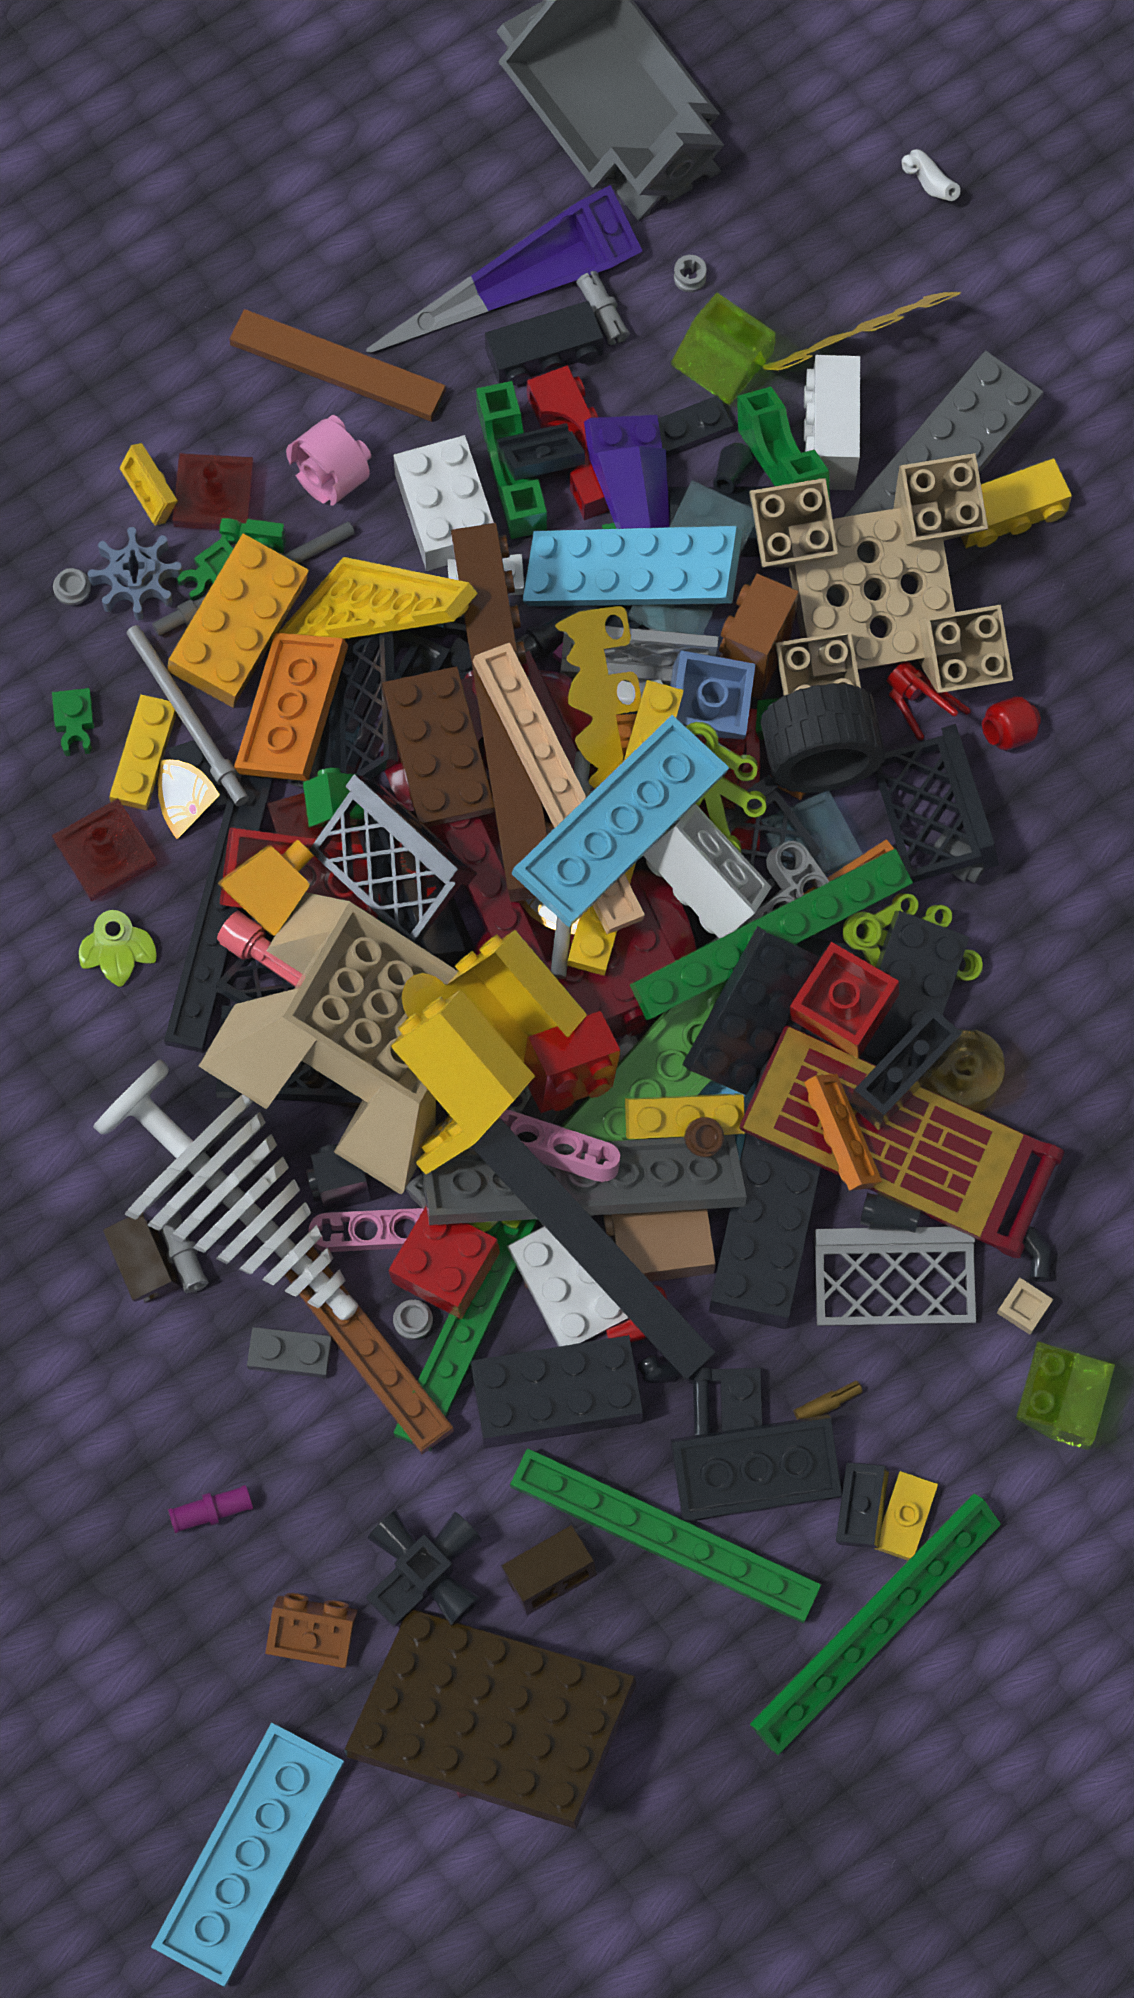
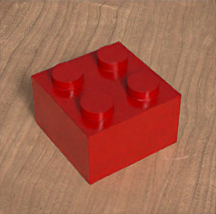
M831 942L790 1005L791 1020L859 1059L898 998L899 981Z
M601 1011L587 1015L569 1037L558 1026L528 1036L523 1063L535 1076L527 1086L541 1113L551 1109L554 1111L563 1110L572 1105L576 1100L587 1096L591 1098L599 1097L613 1087L620 1048Z
M425 1206L388 1271L393 1284L462 1319L497 1259L500 1248L497 1238L468 1223L429 1225L427 1207Z

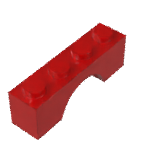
M567 365L527 380V398L541 428L567 423L569 432H573L585 452V464L577 466L570 473V491L585 521L610 510L589 459L584 421L589 418H598V415L593 407H587L583 399L586 397L583 383L579 376L573 377Z

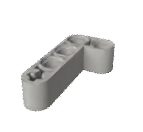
M788 841L773 848L768 853L766 859L767 868L781 890L761 904L755 914L738 928L742 927L746 922L750 923L771 912L775 904L783 906L804 895L803 886L806 882L813 884L815 888L829 882L808 850L801 843ZM783 851L790 852L795 859V866L792 870L786 869L780 861ZM716 937V938H714L712 941H710L709 943H711V942H713V941H715V940H717V939H719V938Z

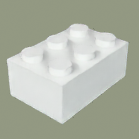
M815 355L814 369H807L806 386L804 387L806 419H804L803 441L806 442L805 452L815 449L828 468L829 489L854 490L860 458V356Z
M463 435L394 454L395 476L425 569L429 571L447 566V559H455L451 530L494 523L466 437Z
M696 804L643 855L650 870L657 876L663 877L672 886L676 898L682 904L689 905L699 916V921L704 929L711 934H716L718 938L734 931L755 914L771 889L767 881Z

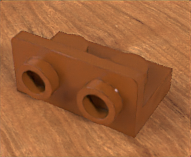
M287 1593L285 1596H278L272 1607L265 1654L346 1668L357 1610L351 1609L347 1603L337 1600H328L324 1604L309 1601L307 1596L298 1593Z

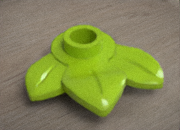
M108 910L99 915L94 924V932L82 941L79 948L81 967L89 969L100 965L106 978L118 987L123 986L130 977L135 961L146 964L155 963L157 955L150 935L145 930L132 927L128 916L118 910ZM116 922L120 925L121 930L118 935L109 936L106 933L105 929L108 923Z

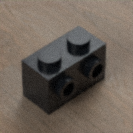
M338 1144L324 1146L318 1150L317 1154L311 1155L313 1168L306 1169L314 1202L322 1201L325 1212L371 1201L364 1171L334 1152Z

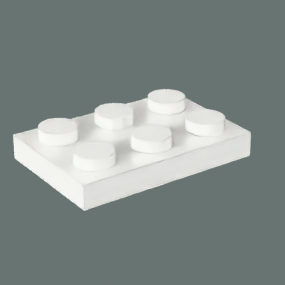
M545 1227L507 1246L558 1347L581 1343L628 1318Z

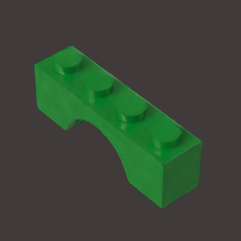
M509 381L476 388L477 412L510 538L514 539L532 535L534 531H547V510L539 480L534 477L515 481L503 462L502 454L497 452V439L524 433L513 382Z
M768 387L737 396L738 432L774 486L826 478L830 502L829 470L815 449L803 453L799 451L790 430L786 407L773 388Z

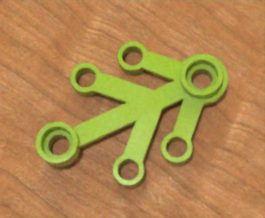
M693 722L686 726L694 735H703L707 741L704 745L729 768L733 769L738 779L750 781L757 775L758 764L756 759L750 755L739 756L719 744L718 734L711 725L705 722ZM742 763H750L753 766V770L750 773H743L739 770V766ZM722 777L696 805L699 807L705 798L710 820L741 853L739 840L735 836L730 835L721 795L741 806L744 812L751 817H759L765 812L766 798L759 791L748 792ZM751 799H758L761 801L762 806L758 809H751L747 803Z
M898 894L894 897L892 905L874 915L868 912H856L849 916L843 926V937L846 943L855 950H862L867 962L876 967L881 953L878 945L883 946L888 932L883 930V928L891 923L895 911L904 912L901 909V902L905 898L909 901V909L905 913L914 915L917 912L919 904L914 895ZM932 905L926 911V916L921 919L947 927L952 921V912L945 905ZM938 910H941L943 913V919L940 923H937L935 920V913ZM860 924L865 929V933L861 938L856 934L857 926ZM965 949L963 959L966 962V966L963 971L958 969L956 979L970 981L980 975L983 963L977 952Z

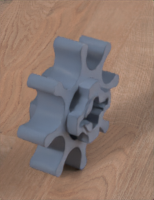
M129 527L127 529L129 543L124 549L114 550L105 541L98 543L100 555L108 559L110 564L103 570L91 569L87 574L92 586L105 583L112 587L110 593L102 598L103 607L106 612H111L117 602L129 600L134 604L133 612L135 619L140 621L144 618L142 604L146 599L158 598L167 607L173 604L171 592L163 589L160 585L166 578H178L183 571L180 562L164 564L159 561V557L169 549L165 536H160L151 547H141L137 544L138 536L136 529ZM135 564L138 565L137 583H133L132 579Z

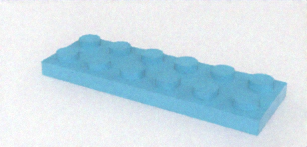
M737 526L534 531L523 602L528 606L732 603L743 531Z
M671 715L513 868L511 874L570 928L727 773L729 767L679 720Z
M271 1723L151 1948L226 1988L345 1763L344 1760Z

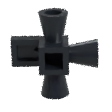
M397 1510L386 1516L369 1534L368 1540L397 1559L394 1562L395 1569L366 1596L368 1602L393 1628L402 1622L405 1616L430 1594L451 1626L454 1623L460 1622L480 1601L481 1598L450 1577L453 1573L450 1561L482 1542L478 1533L457 1512L454 1511L433 1542L425 1535L416 1541Z

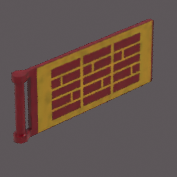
M785 1026L739 1125V1129L839 1175V1165L832 1148L824 1139V1129L817 1112L810 1105L809 1093L804 1082L816 1075L838 1074L850 1103L854 1089L876 1066L860 1058L857 1059L847 1052L797 1029ZM920 1087L880 1130L851 1106L882 1179L880 1184L869 1190L876 1193L879 1191L912 1208L919 1209L921 1214L987 1243L1012 1258H1021L1025 1248L1023 1241L1055 1165H1060L1065 1152L1061 1148L1036 1140L923 1087ZM1032 1152L1040 1157L1041 1160L1008 1237L1000 1235L997 1231Z

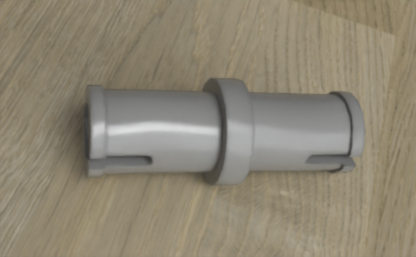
M597 271L590 272L592 278H590L588 273H585L577 280V285L580 287L586 300H589L595 318L601 326L607 342L610 345H615V338L618 343L624 341L630 335V332L625 327L616 310L618 304L615 298L609 297Z
M178 1212L160 1231L168 1248L166 1256L168 1261L175 1265L183 1284L184 1292L193 1293L206 1287L209 1282L196 1256L198 1250L193 1248L196 1243L190 1241L188 1236L182 1242L170 1237L183 1223Z

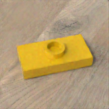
M142 443L131 445L119 469L155 526L164 524L178 500Z
M901 1471L899 1472L882 1522L879 1548L874 1549L907 1561L916 1553L938 1484Z

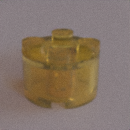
M961 1030L962 1035L957 1049L925 1081L923 1086L927 1090L980 1113L992 1104L998 1094L1005 1072L1004 1056L996 1041L986 1033L977 1030ZM957 1070L961 1073L965 1070H968L970 1072V1076H967L966 1074L960 1075L957 1073Z

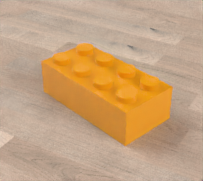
M242 534L168 659V672L234 708L273 641L275 633L280 629L305 586L309 570L251 537Z

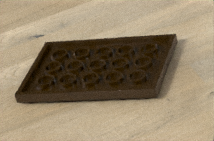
M411 1610L405 1616L344 1751L348 1758L577 1829L637 1683L635 1676L459 1623H454L451 1626L448 1620Z

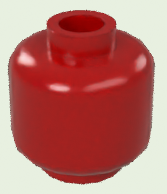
M1014 696L994 703L987 709L985 718L982 721V730L990 744L995 745L1001 750L1008 751L1032 742L1038 734L1041 718L1038 709L1034 705H1031L1023 697Z

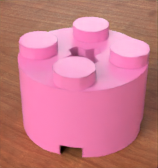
M331 415L329 418L318 422L289 444L286 449L289 464L291 465L296 462L300 469V472L295 476L311 496L323 504L330 500V505H335L369 478L370 471L367 461L371 458L370 450L361 440L355 441L346 431L345 425L340 418L335 415Z

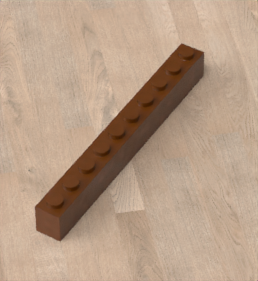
M495 522L451 530L458 579L459 581L469 582L477 592V595L469 603L464 617L510 902L537 898L511 873L513 868L554 830V826L551 821L545 822L544 806L473 663L475 655L509 642L520 664L527 663L524 641L516 642L514 629L521 628L518 605L510 606L508 594L516 593L512 570L504 571L503 559L510 558L506 535H498Z

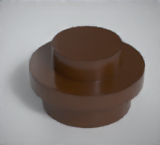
M701 1117L689 1123L684 1133V1141L688 1150L694 1155L709 1157L721 1149L724 1142V1132L721 1125L714 1119Z

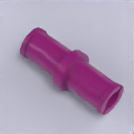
M243 1485L240 1488L211 1496L210 1492L203 1494L202 1499L173 1509L170 1508L168 1512L176 1534L179 1531L210 1522L211 1526L219 1524L218 1519L245 1510H252L253 1507L247 1487Z

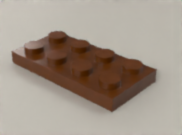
M457 666L382 682V691L415 817L426 827H432L494 813L493 798Z

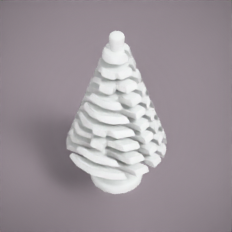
M162 1059L155 1062L107 1109L93 1126L100 1134L106 1135L120 1125L128 1116H133L177 1158L132 1204L125 1215L135 1220L138 1219L189 1170L194 1177L149 1222L148 1226L158 1231L162 1229L206 1186L212 1193L170 1237L182 1242L223 1202L230 1210L193 1248L205 1253L240 1219L247 1227L216 1258L217 1260L228 1264L256 1235L264 1244L239 1270L249 1275L252 1274L274 1251L282 1260L262 1279L263 1281L274 1285L292 1269L298 1277L285 1292L296 1297L309 1285L316 1293L307 1303L319 1308L326 1302L340 1320H347L352 1317L358 1308V1303L339 1288L345 1282L340 1269L331 1278L322 1272L333 1259L328 1247L314 1261L305 1254L322 1237L317 1225L296 1245L288 1238L311 1214L307 1203L305 1202L281 1227L271 1220L300 1191L295 1179L263 1211L255 1204L264 1192L289 1168L284 1158L282 1157L246 1194L238 1187L277 1146L272 1134L229 1176L221 1170L264 1126L265 1121L261 1113H257L212 1158L205 1153L254 1101L242 1094L193 1141L151 1100L150 1094L165 1079L169 1072L167 1064Z

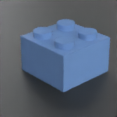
M681 650L673 664L670 683L671 687L684 690L676 719L685 727L693 722H705L716 730L719 744L726 748L738 750L747 732L755 664ZM695 735L705 744L707 740L703 735Z

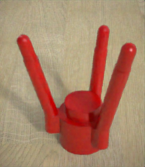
M905 661L896 667L887 679V683L893 688L889 696L897 703L908 725L919 741L924 739V735L906 704L905 698L913 701L922 693H925L953 717L958 715V711L955 708L966 715L971 712L966 705L950 693H937L929 678L920 669L917 670L909 661Z

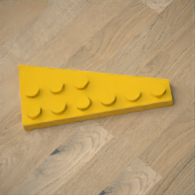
M343 557L279 633L345 639L454 622L456 618L462 616L467 611L469 603L477 595V592L469 582Z

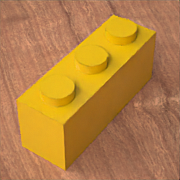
M1055 459L1047 460L981 484L988 529L960 537L966 548L976 544L978 547H984L996 541L998 536L1009 532L1017 535L1027 531L1034 523L1042 520L1053 522L1063 517L1068 511L1072 495Z

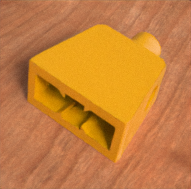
M296 840L282 856L272 846L268 845L221 879L218 884L269 934L275 936L310 886V883L299 871L314 855L299 840Z

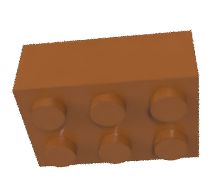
M756 574L751 586L745 583L736 602V605L739 606L735 617L729 615L722 628L720 636L723 637V640L720 644L719 652H721V658L755 664L751 696L761 700L778 666L775 643L789 641L792 638L799 591L760 574Z

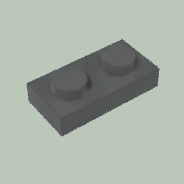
M252 1327L247 1368L249 1370L327 1378L332 1337Z

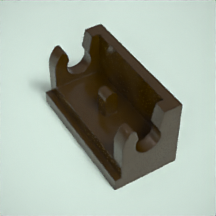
M143 1213L136 1220L128 1217L103 1229L132 1300L137 1302L143 1299L144 1303L182 1288L173 1264L168 1261L166 1256L167 1250L159 1231L148 1226L153 1217L146 1213Z
M572 1525L501 1565L511 1589L527 1615L597 1575L594 1561Z

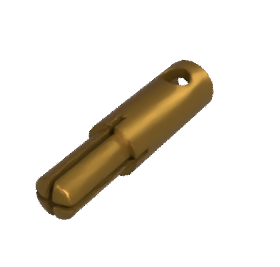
M854 1381L836 1391L831 1390L794 1409V1415L796 1419L822 1416L840 1407L841 1403L861 1394L863 1391L858 1381Z

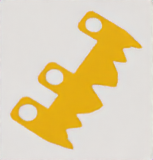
M943 292L924 296L917 303L898 308L893 313L863 322L853 331L830 336L814 344L809 349L795 352L785 359L764 364L763 368L764 370L788 368L811 358L813 355H807L811 352L858 332L877 330L904 318V316L898 315L917 307L936 305L959 295L961 292ZM946 296H950V297H948V298H946V299H944V300H942V301H939V302L930 304L931 302H933V301H935V300H938V299L943 298V297H946ZM890 320H894V321H892V322H890V323H888V324H885V325H883V326H880V327H877V328H873V327H875V326H877V325H879V324H881V323H884V322H887V321H890ZM798 359H802V360H800V361H798V362H796V363H794V364H791V365L782 367L783 365H785V364H787V363H790V362L795 361V360H798Z
M621 606L580 611L555 625L559 631L567 632V635L575 642L566 658L570 664L579 667L580 671L571 683L568 704L591 715L593 718L591 724L576 737L575 742L584 758L598 768V771L588 780L589 784L595 789L624 762L616 714L638 711L642 698L639 680L634 672L608 674L604 649L626 646L631 640L627 613ZM610 615H617L623 622L624 631L619 639H612L606 632L605 622ZM623 680L631 682L635 689V699L630 705L623 704L617 696L618 684Z

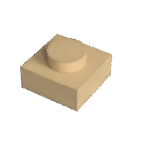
M1019 1278L997 1314L1031 1335L1053 1299Z

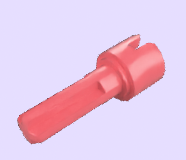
M236 911L221 927L217 940L222 946L242 960L253 957L296 987L302 973L266 951L271 942L266 939L265 929L242 912Z

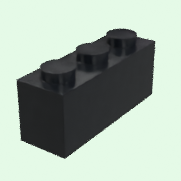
M588 300L485 332V351L498 384L512 381L513 385H519L530 377L543 373L546 374L575 363L586 364L594 361L598 356L603 355V335Z
M932 1007L854 1089L850 1105L880 1130L957 1049L962 1032Z

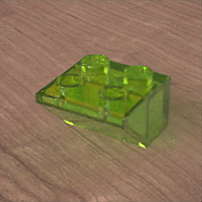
M717 292L694 318L671 361V365L715 396L718 395L722 401L730 405L772 356L776 332Z
M1037 1341L1016 1419L1050 1439L1089 1450L1096 1437L1115 1365Z

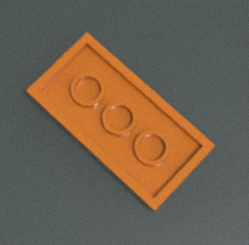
M275 633L234 768L239 774L301 781L309 780L348 649V644L343 638Z

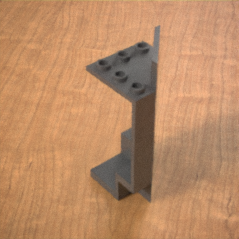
M543 0L503 23L496 31L507 46V51L498 61L592 188L603 189L611 185L612 189L617 192L638 221L649 215L650 210L661 199L664 198L669 203L692 190L693 185L691 183L702 175H708L709 178H712L722 172L713 158L722 149L724 144L710 127L720 115L633 0Z

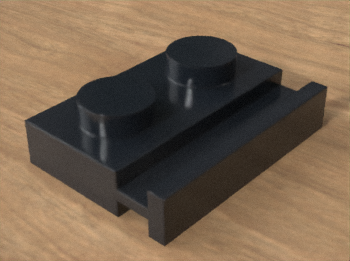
M567 423L497 439V452L502 454L503 462L515 481L531 479L537 475L554 471H565L571 467L585 464V452L573 432H569Z

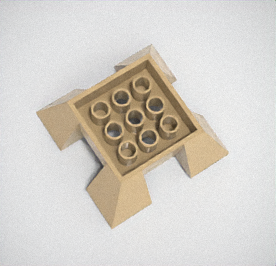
M976 453L899 466L893 509L832 519L826 478L749 491L762 567H789L792 588L799 591L796 612L801 639L775 643L784 695L802 688L830 683L851 684L855 687H860L858 670L915 660L919 661L937 693L1013 680L1001 605L955 612L944 540L988 529ZM860 544H868L873 549L874 558L871 563H865L859 559L857 549ZM903 575H911L916 580L917 589L914 594H907L901 588V578ZM866 581H873L878 584L880 596L876 601L870 600L865 596L863 589ZM830 587H836L842 591L844 600L840 607L832 606L828 602L826 594ZM873 618H879L886 624L887 630L883 638L875 637L871 633L870 623Z
M305 892L266 950L302 973L296 987L285 992L235 1004L200 1062L199 1067L267 1109L301 1061L305 1062L363 1099L334 1152L394 1191L402 1194L418 1166L416 1161L424 1152L420 1145L436 1128V1098L391 1047L402 1034L398 1027L408 1019L402 1004L403 987L410 977L421 973L433 975L447 985L458 971L350 901Z

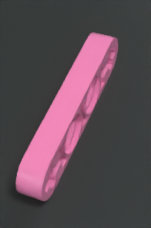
M508 1109L499 1117L510 1127L516 1136L521 1132H531L538 1137L533 1142L523 1143L543 1164L599 1182L610 1181L618 1174L621 1155L619 1150L608 1142ZM559 1144H568L575 1151L571 1154L563 1155L556 1152L554 1147ZM582 1152H586L584 1159H581ZM600 1159L607 1160L603 1163V1165L598 1164Z
M424 1209L323 1213L313 1218L309 1225V1231L315 1225H317L319 1231H322L323 1224H330L331 1229L334 1231L344 1230L342 1222H349L348 1232L350 1241H344L343 1233L331 1234L330 1241H323L321 1237L313 1245L320 1251H324L327 1247L330 1252L401 1249L406 1239L400 1238L394 1232L396 1223L403 1219H410L416 1223ZM363 1221L374 1223L378 1229L375 1237L371 1240L359 1239L355 1234V1228L359 1223Z

